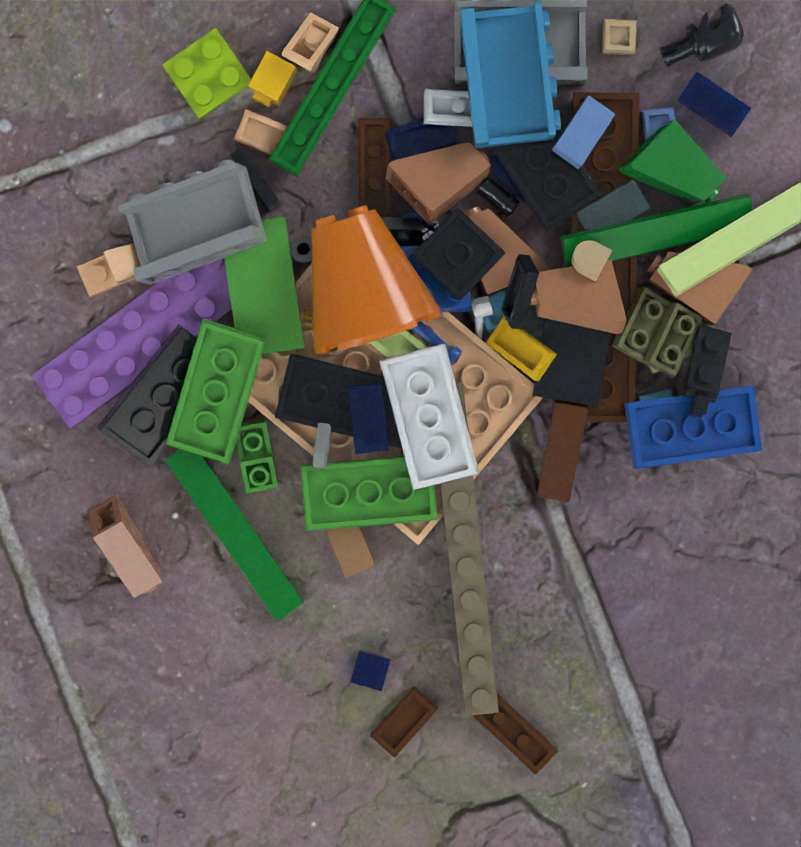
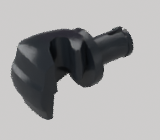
M727 3L720 7L721 22L717 29L709 28L708 13L702 16L698 29L693 23L687 25L686 37L659 48L662 59L665 58V65L670 67L672 64L692 55L697 57L700 62L709 61L737 49L742 44L744 31L735 9Z

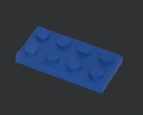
M754 386L720 390L716 402H709L707 413L702 415L701 418L688 415L692 397L687 395L624 403L633 469L763 451Z

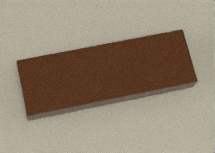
M358 118L359 207L367 205L368 211L376 209L380 217H391L392 185L385 179L388 164L391 162V118Z
M555 400L537 497L564 502L570 501L588 406Z
M497 692L499 713L473 716L536 775L558 750Z

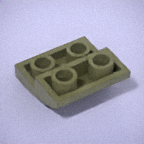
M638 287L626 313L627 321L623 333L616 334L611 346L658 371L676 377L702 317L679 303H670L645 287Z

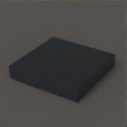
M457 207L411 257L460 302L506 252Z

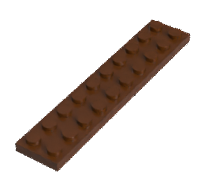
M573 92L572 118L588 95L615 113V116L583 163L584 168L602 193V196L571 216L570 234L638 219V180L622 174L618 168L639 147V93ZM637 255L612 261L625 315L637 292ZM611 333L599 404L598 407L588 406L586 422H627L624 403L635 402L636 359L611 346L616 337V334Z

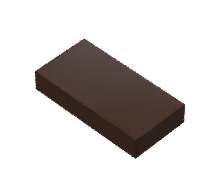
M413 686L370 734V737L395 758L438 710V707Z

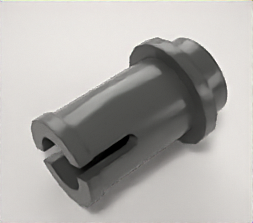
M300 236L292 242L290 252L296 261L307 263L312 260L311 238ZM302 246L310 247V251L306 255H300L298 249Z

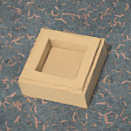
M604 19L601 54L634 55L637 20Z

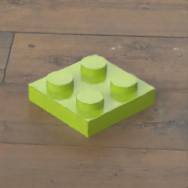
M217 28L162 64L200 121L249 88L248 85L251 81L250 76Z

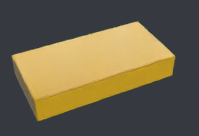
M503 316L486 341L488 346L534 381L538 382L557 355L523 328L511 329L505 316Z

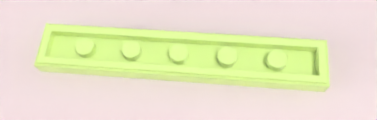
M801 182L661 264L657 271L673 294L677 297L801 222Z

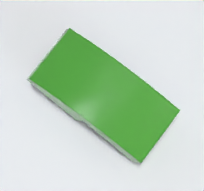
M267 420L242 423L236 442L246 494L279 488Z

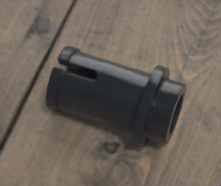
M490 177L477 192L479 196L481 195L499 210L498 214L500 216L504 214L509 217L520 204V201L516 199L517 195L515 193L511 195Z

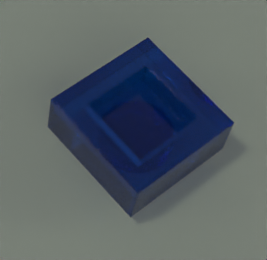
M359 649L350 682L382 691L391 658Z

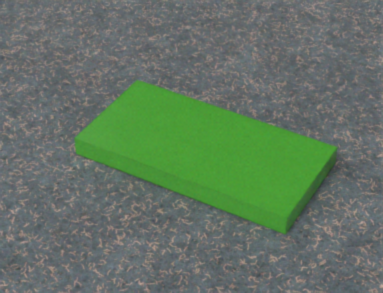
M286 217L261 220L267 242L224 258L234 326L236 329L267 338L263 354L305 348Z
M205 318L202 319L166 445L225 464L230 463L267 338Z
M405 456L329 462L325 469L313 467V464L300 465L306 531L438 520L435 485L413 490Z

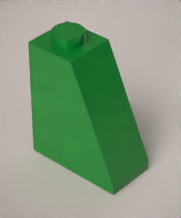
M675 119L663 123L618 168L622 174L690 204L702 201L708 203L719 194L721 189L718 186L726 179L723 173Z

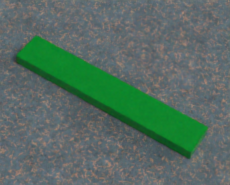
M362 0L269 157V162L298 178L393 17L396 7L384 0Z
M748 194L738 195L560 236L564 267L573 266V252L576 246L583 241H595L611 249L612 252L608 260L613 261L703 240L751 212V196Z
M181 449L165 459L274 619L278 621L304 603L303 599L203 456Z

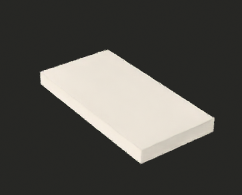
M446 344L381 360L380 364L413 490L478 474L479 471Z

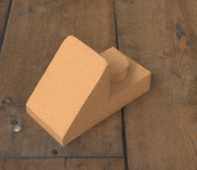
M310 12L284 48L282 56L315 74L322 56L335 39L339 27Z
M134 243L106 250L103 252V256L77 266L89 297L92 298L136 279L133 269L139 267L140 263Z

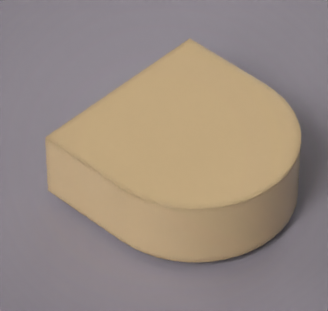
M583 241L576 246L573 252L572 265L578 273L596 282L612 250L595 241Z

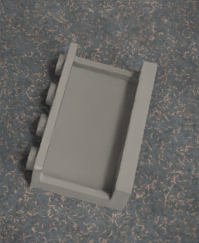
M587 0L455 1L454 86H467L460 23L461 9L474 8V12L532 6L534 2L538 1L542 3V10H548L550 30L545 31L546 44L552 43L554 62L548 64L550 77H556L557 86L585 85L588 80L585 17Z
M224 160L216 163L214 169L210 171L189 173L184 176L185 180L176 184L169 182L155 187V192L147 195H132L126 199V203L117 206L118 212L126 215L139 259L140 266L133 269L137 282L152 285L267 242L245 166L233 162V160Z

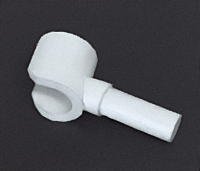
M488 296L474 299L471 302L475 317L474 334L481 340L484 323L483 317L493 315Z

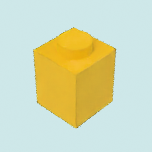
M266 51L248 85L250 91L254 93L252 98L267 107H270L271 103L280 106L298 73L296 66Z

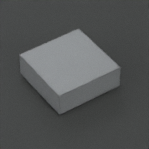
M318 423L313 452V467L325 469V466H327L331 439L330 424Z

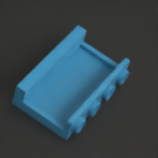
M541 1L534 2L532 6L474 12V8L461 9L460 23L474 148L554 140L556 130H561V119L559 110H553L552 97H557L556 77H550L548 64H552L554 58L552 43L546 44L545 31L550 30L548 10H542Z

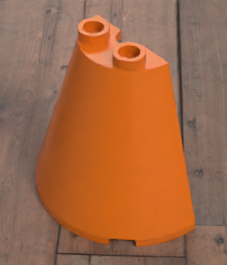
M367 205L348 210L349 217L336 221L335 215L316 220L317 227L311 229L313 348L315 354L331 352L330 349L338 347V350H343L415 328L418 326V322L424 320L430 322L442 316L439 305L376 209L368 211Z

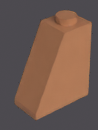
M470 142L393 160L388 164L385 179L430 225L488 179L491 164L489 158L481 149H476Z
M478 206L463 212L506 252L480 280L486 296L508 288L518 254L530 255L538 272L549 270L547 264L489 208L481 211Z
M667 252L663 257L657 255L646 270L651 274L646 282L675 302L702 317V320L710 326L717 323L753 270L748 265L732 263L676 297L657 269L661 264L680 253Z
M607 260L596 282L578 273L573 266L539 272L530 306L535 305L537 317L613 334L623 333L627 319L612 260Z
M115 495L89 510L92 538L133 598L154 591L163 582L160 568L119 497Z

